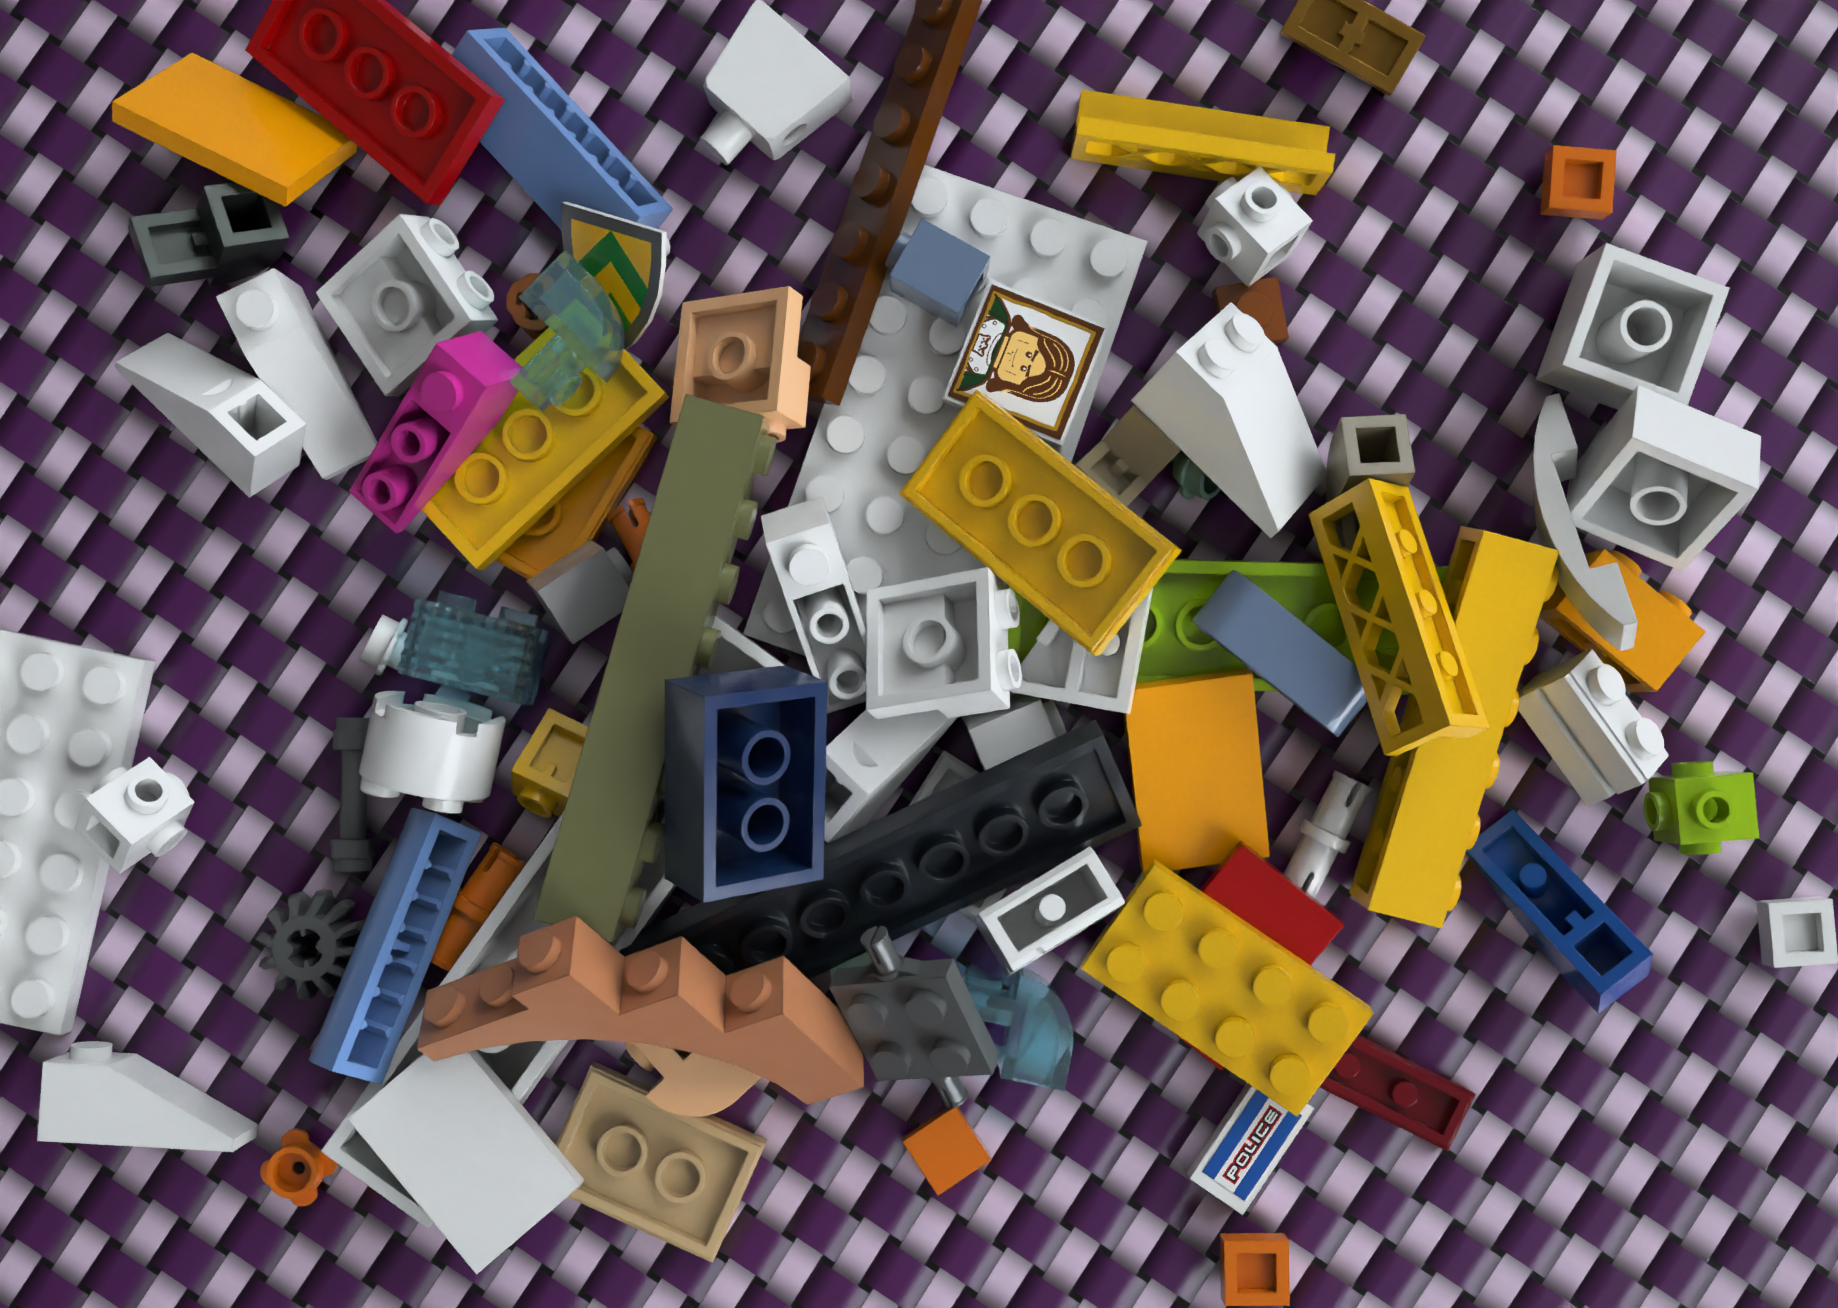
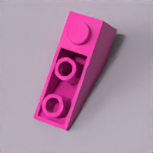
M482 331L436 343L349 492L396 534L402 532L498 424L529 373Z

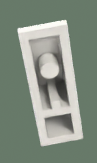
M273 268L216 296L245 357L259 379L306 423L303 449L322 479L328 480L368 460L378 442L302 287Z
M103 1041L73 1043L70 1045V1052L43 1062L37 1141L234 1152L257 1137L258 1124L136 1053L112 1052V1043Z

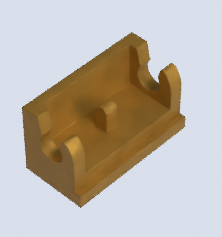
M1298 0L1279 33L1388 96L1392 95L1426 37L1423 33L1365 0Z

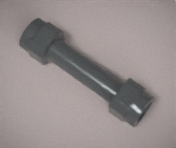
M336 717V730H333V749L342 750L340 837L330 839V858L333 859L332 871L362 872L372 870V857H375V838L366 837L367 794L360 790L362 776L359 774L370 718Z

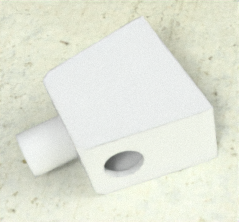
M756 0L705 79L703 87L709 104L720 116L700 137V140L725 165H729L749 141L769 158L777 160L842 110L852 100L850 77L764 1Z

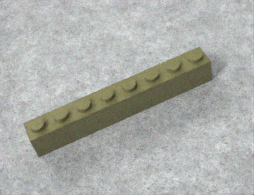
M688 394L685 395L533 920L552 925L577 916L604 940L610 942L623 935L625 927L635 929L647 892L646 889L637 887L644 861L649 863L655 862L665 832V824L656 822L663 796L665 797V679L698 676L701 667L710 669L715 660L721 638V631L712 628L719 602L729 605L732 600L740 570L739 566L731 564L738 538L746 541L749 539L758 510V502L749 500L756 474L767 476L776 448L777 439L768 436L770 426L762 415Z

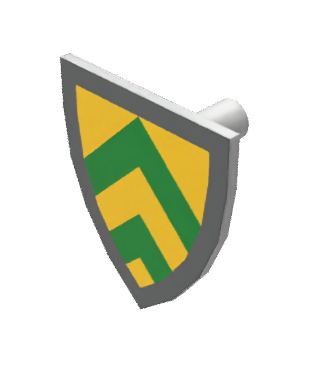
M567 201L562 202L561 221L564 260L576 302L579 300L616 341L627 350L639 340L652 322L661 299L666 256L670 253V242L667 238V232Z

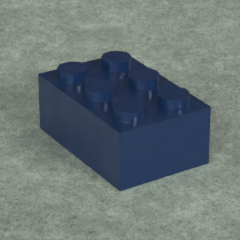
M785 665L665 679L666 880L701 902L706 903L824 879L827 681Z

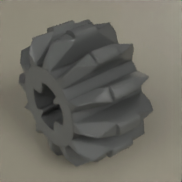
M329 889L316 891L312 899L302 891L289 896L288 908L279 906L270 910L267 917L275 929L259 933L256 941L263 946L272 948V955L264 957L258 967L264 970L278 967L280 973L275 980V989L282 991L296 984L297 996L301 1000L315 997L318 990L327 998L336 994L356 945L357 934H360L366 920L361 919L352 923L349 919L354 912L356 901L348 898L335 905L333 892ZM315 932L320 936L316 948L321 954L317 956L310 951L315 943L310 934Z

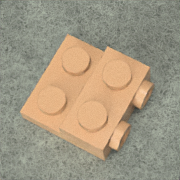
M790 286L682 302L669 423L677 426L685 395L688 394L764 416L770 426L768 436L775 437L777 439L776 443L786 439L787 429L805 428L811 366L797 357L803 296Z

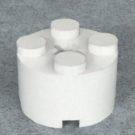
M383 691L374 695L359 768V774L362 776L360 784L362 792L385 798L399 797L400 792L423 797V807L441 813H461L464 802L481 803L490 796L506 718L500 716L491 719L493 712L491 709L439 695L424 694L423 701H416L414 704H403L405 691Z

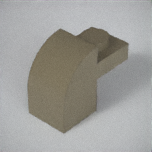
M1134 404L1109 433L1075 466L1127 507L1181 449Z
M1406 414L1340 418L1328 452L1326 503L1368 478L1408 487L1415 474ZM1355 510L1335 521L1341 546L1352 550L1360 529Z

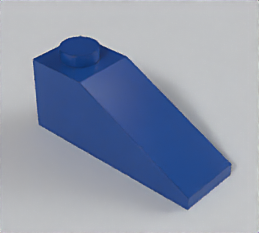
M1514 809L1481 833L1473 848L1466 850L1465 854L1551 964L1598 1014L1649 975L1653 953Z

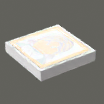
M990 279L942 397V402L962 409L974 391L978 390L992 399L1044 442L1061 449L1110 326Z

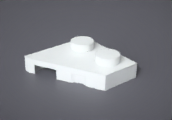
M1153 588L1099 656L1092 655L1050 620L1036 638L1038 640L1020 664L1022 673L1020 688L1011 689L1010 692L1130 714Z

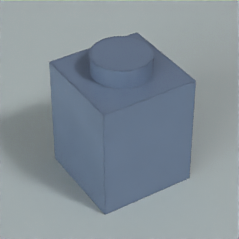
M921 218L912 236L904 231L899 235L887 257L885 266L892 270L889 275L892 292L951 325L958 327L988 274L990 256Z

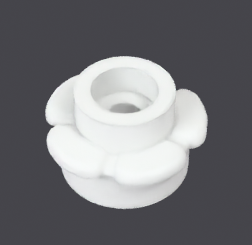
M382 615L360 658V661L377 668L376 675H382L386 666L399 671L415 639V636L404 632L408 623L407 619L402 618L401 622H398L385 615Z

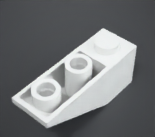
M170 333L164 334L115 362V368L249 498L299 466L306 423L260 379Z
M823 496L762 515L761 520L765 542L810 670L814 677L827 681V714L865 702L867 629Z
M865 710L826 746L824 840L830 843L865 827L958 717L947 718L939 710L876 719Z

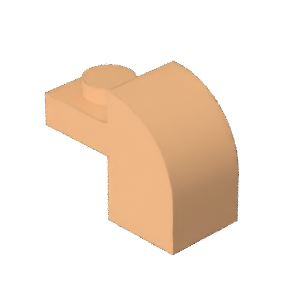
M625 1042L627 1051L642 1068L647 1071H652L656 1068L662 1075L647 1093L646 1097L659 1108L675 1115L702 1117L722 1111L737 1101L761 1078L739 1066L693 1052L643 1043Z

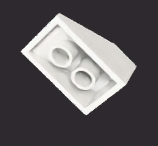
M1232 302L1180 347L1131 400L1270 538L1279 532L1327 476L1326 468L1278 348L1265 336L1260 324L1251 316L1242 313Z

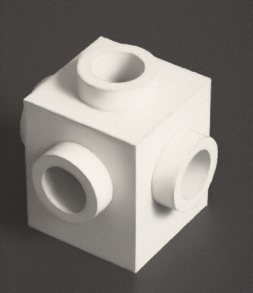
M1260 166L1239 182L1234 177L1228 178L1211 193L1205 203L1209 211L1197 235L1205 242L1209 252L1217 260L1224 262L1249 287L1292 255L1313 220L1293 201L1290 193L1283 186L1277 184Z
M148 757L130 770L122 766L105 775L95 785L92 794L85 798L74 829L121 874L150 853L155 857H160L174 848L187 833L184 825L194 805V801L190 798L189 792L180 778L171 772H164Z

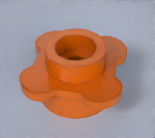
M294 1128L282 1136V1147L262 1164L260 1174L263 1182L269 1185L274 1193L280 1197L291 1199V1202L296 1206H307L316 1200L318 1196L317 1187L325 1176L332 1175L337 1170L338 1163L322 1153L321 1148L309 1141L308 1133L305 1130ZM296 1162L304 1164L305 1170L303 1173H298L295 1170L294 1165Z

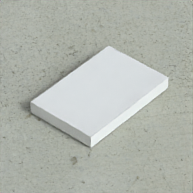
M476 1050L438 1061H433L425 1054H422L347 1118L476 1275L580 1187L584 1181L583 1177Z

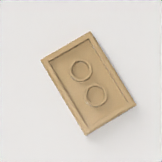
M594 1062L589 1068L555 1144L584 1179L581 1186L571 1193L568 1198L713 1263L767 1139L712 1114L702 1117H684L669 1113L653 1104L646 1097L652 1087Z

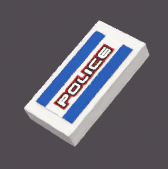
M1246 1083L1187 1171L1189 1179L1243 1215L1314 1110V1107L1307 1103L1296 1117Z

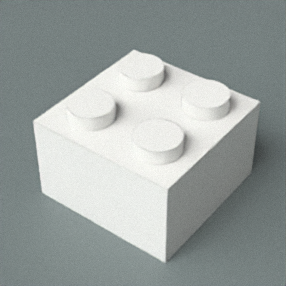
M1605 243L1577 263L1536 380L1618 410L1638 385L1688 405L1729 287Z
M1638 385L1579 459L1576 467V478L1569 479L1566 500L1575 527L1683 571L1758 491L1761 436Z

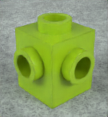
M1713 761L1672 763V775L1651 777L1648 780L1649 792L1644 797L1643 810L1646 823L1653 831L1655 841L1679 844V851L1682 855H1707L1721 853L1722 841L1759 838L1753 773L1714 772Z

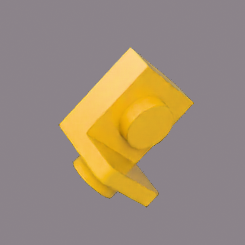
M551 708L545 713L511 770L512 792L517 796V801L528 811L545 818H550L552 814L560 817L565 810L589 728Z

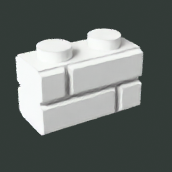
M1592 648L1568 659L1563 664H1557L1539 673L1518 693V711L1586 806L1610 798L1615 793L1620 794L1644 784L1669 756L1664 749V739L1658 726L1650 719L1641 717L1625 695V684L1619 672L1614 667L1603 664Z
M1088 847L978 913L975 923L1007 976H1010L1081 933L1091 924L1094 925L1114 913L1125 904V901L1095 851Z

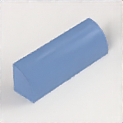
M506 28L466 31L452 56L505 99L480 142L551 220L562 230L561 203L567 201L658 229L672 212L673 208Z
M411 808L308 1061L336 1073L378 1084L383 1083L481 835L480 832L437 813Z

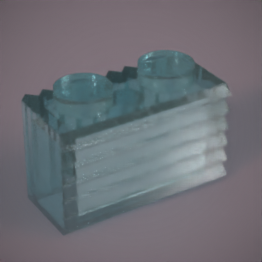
M440 590L437 602L417 598L414 603V612L411 615V624L407 629L408 636L404 641L401 661L397 666L398 673L521 705H534L553 632L536 628L538 615L503 606L500 608L498 618L475 612L478 600Z

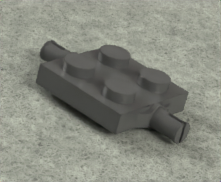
M875 926L863 933L860 941L865 947L872 963L867 966L837 968L830 982L829 989L878 1081L928 1078V1080L934 1083L946 1108H950L951 1103L953 1108L962 1105L968 1098V1092L959 1076L993 1075L1000 1055L954 959L921 961L907 957L903 958V956L897 953L886 927L880 926L877 930Z

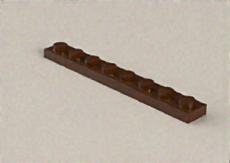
M982 0L916 1L912 20L901 51L895 60L894 71L880 110L874 119L871 136L859 170L854 176L847 204L838 229L832 238L831 249L817 289L812 295L810 308L799 337L797 357L811 366L808 392L809 401L840 406L888 267L885 266L887 257L901 233Z

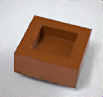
M1278 276L1259 279L1249 287L1243 282L1215 287L1212 292L1215 315L1232 302L1242 313L1251 316L1260 324L1265 336L1274 345L1285 343L1289 339Z

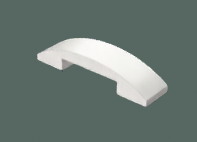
M1560 394L1546 396L1538 419L1533 453V506L1541 545L1559 550L1556 560L1559 570L1558 583L1584 620L1602 638L1619 651L1634 648L1638 621L1618 563L1615 562L1589 569L1561 485V481L1576 478L1578 447Z

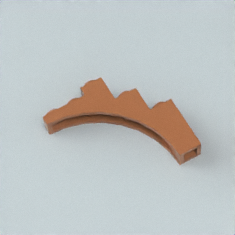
M577 916L520 936L517 958L427 990L417 1050L433 1061H438L482 1048L530 1041L590 1039L643 1043L693 1052L739 1066L778 1084L807 1105L864 1087L863 1051L842 1011L784 956L726 976L685 938L680 936L624 957Z

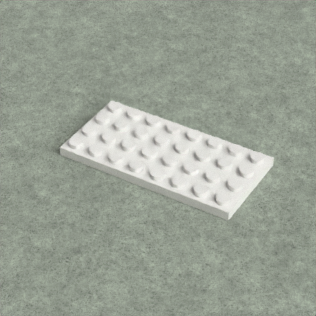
M924 165L901 233L904 231L912 236L922 218L989 255L988 274L958 327H955L892 292L889 276L892 270L888 268L840 406L824 403L788 505L790 507L823 496L866 629L867 590L986 567L899 495V493L961 410L943 403L942 397L989 280L999 282L1110 326L1061 449L1049 445L1068 461L1072 462L1148 241ZM770 557L743 634L805 656ZM997 576V578L1007 588V583H1005L1001 578Z

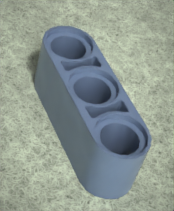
M1235 570L1229 573L1191 621L1336 737L1343 732L1367 702L1356 665L1258 586Z

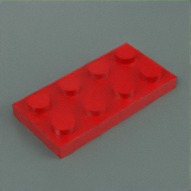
M272 0L245 49L246 52L415 195L430 205L441 206L505 101L502 96L386 0Z

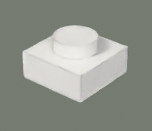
M1817 896L1756 901L1762 965L1780 968L1838 963L1833 899Z

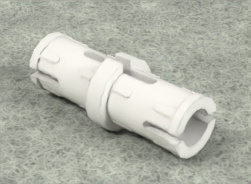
M1336 770L1332 774L1333 778L1311 821L1303 820L1299 828L1303 836L1284 872L1288 878L1315 899H1317L1316 895L1338 852L1346 853L1351 843L1346 837L1368 794L1373 790L1367 785L1349 778Z

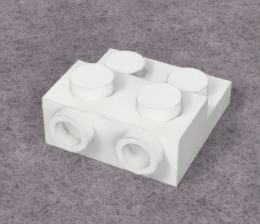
M399 214L316 292L385 396L401 395L412 385L436 343L478 331L485 333L498 321V318L489 307V304L494 301L492 289L477 273L464 270L454 255V252L459 248L457 237L446 224L435 218L430 219L426 216Z
M989 567L867 590L866 711L876 719L932 710H939L947 718L1010 709V690L1020 688L1022 681L1018 655L1014 649H1008V629L1018 627L1020 621L1019 605L1014 591L1011 588L1007 589Z

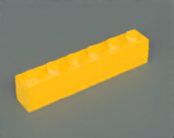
M1465 526L1460 527L1442 588L1490 729L1469 738L1440 736L1398 756L1390 757L1349 892L1367 910L1442 929L1447 911L1453 910L1461 893L1459 872L1466 850L1473 848L1480 832V816L1478 811L1485 789H1489L1494 784L1498 775L1500 758L1497 750L1504 727H1508L1513 722L1518 711L1519 694L1516 689L1523 666L1532 660L1537 650L1539 632L1536 625L1543 602L1551 598L1557 586L1559 570L1556 560L1559 550L1486 530ZM1411 693L1409 694L1400 724L1401 733L1424 723L1416 697Z

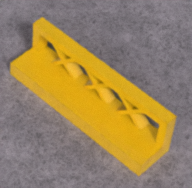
M1081 90L1070 159L1222 182L1230 177H1234L1239 182L1261 166L1277 184L1283 186L1287 191L1317 195L1333 173L1335 154L1327 153L1329 126Z
M1368 478L1309 513L1308 515L1384 755L1398 756L1440 736L1469 738L1490 729L1409 488ZM1355 510L1360 529L1352 550L1341 546L1334 522ZM1364 567L1375 572L1379 583V590L1371 610L1360 605L1356 593ZM1383 628L1395 633L1399 645V651L1391 671L1379 665L1375 652ZM1405 690L1415 695L1424 723L1401 733L1395 710L1402 691Z

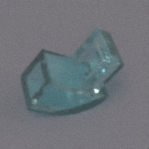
M564 250L519 296L556 334L509 381L528 401L541 411H544L550 403L558 406L571 397L582 382V377L579 374L587 366L607 383L620 364L625 345L623 321L616 305L597 280Z
M1021 968L1016 972L1012 991L1002 989L1004 980L982 973L966 972L964 982L983 1021L1005 1025L998 1062L1000 1078L1065 1091L1073 1050V1030L1067 1010L1052 985L1037 973L1026 968Z

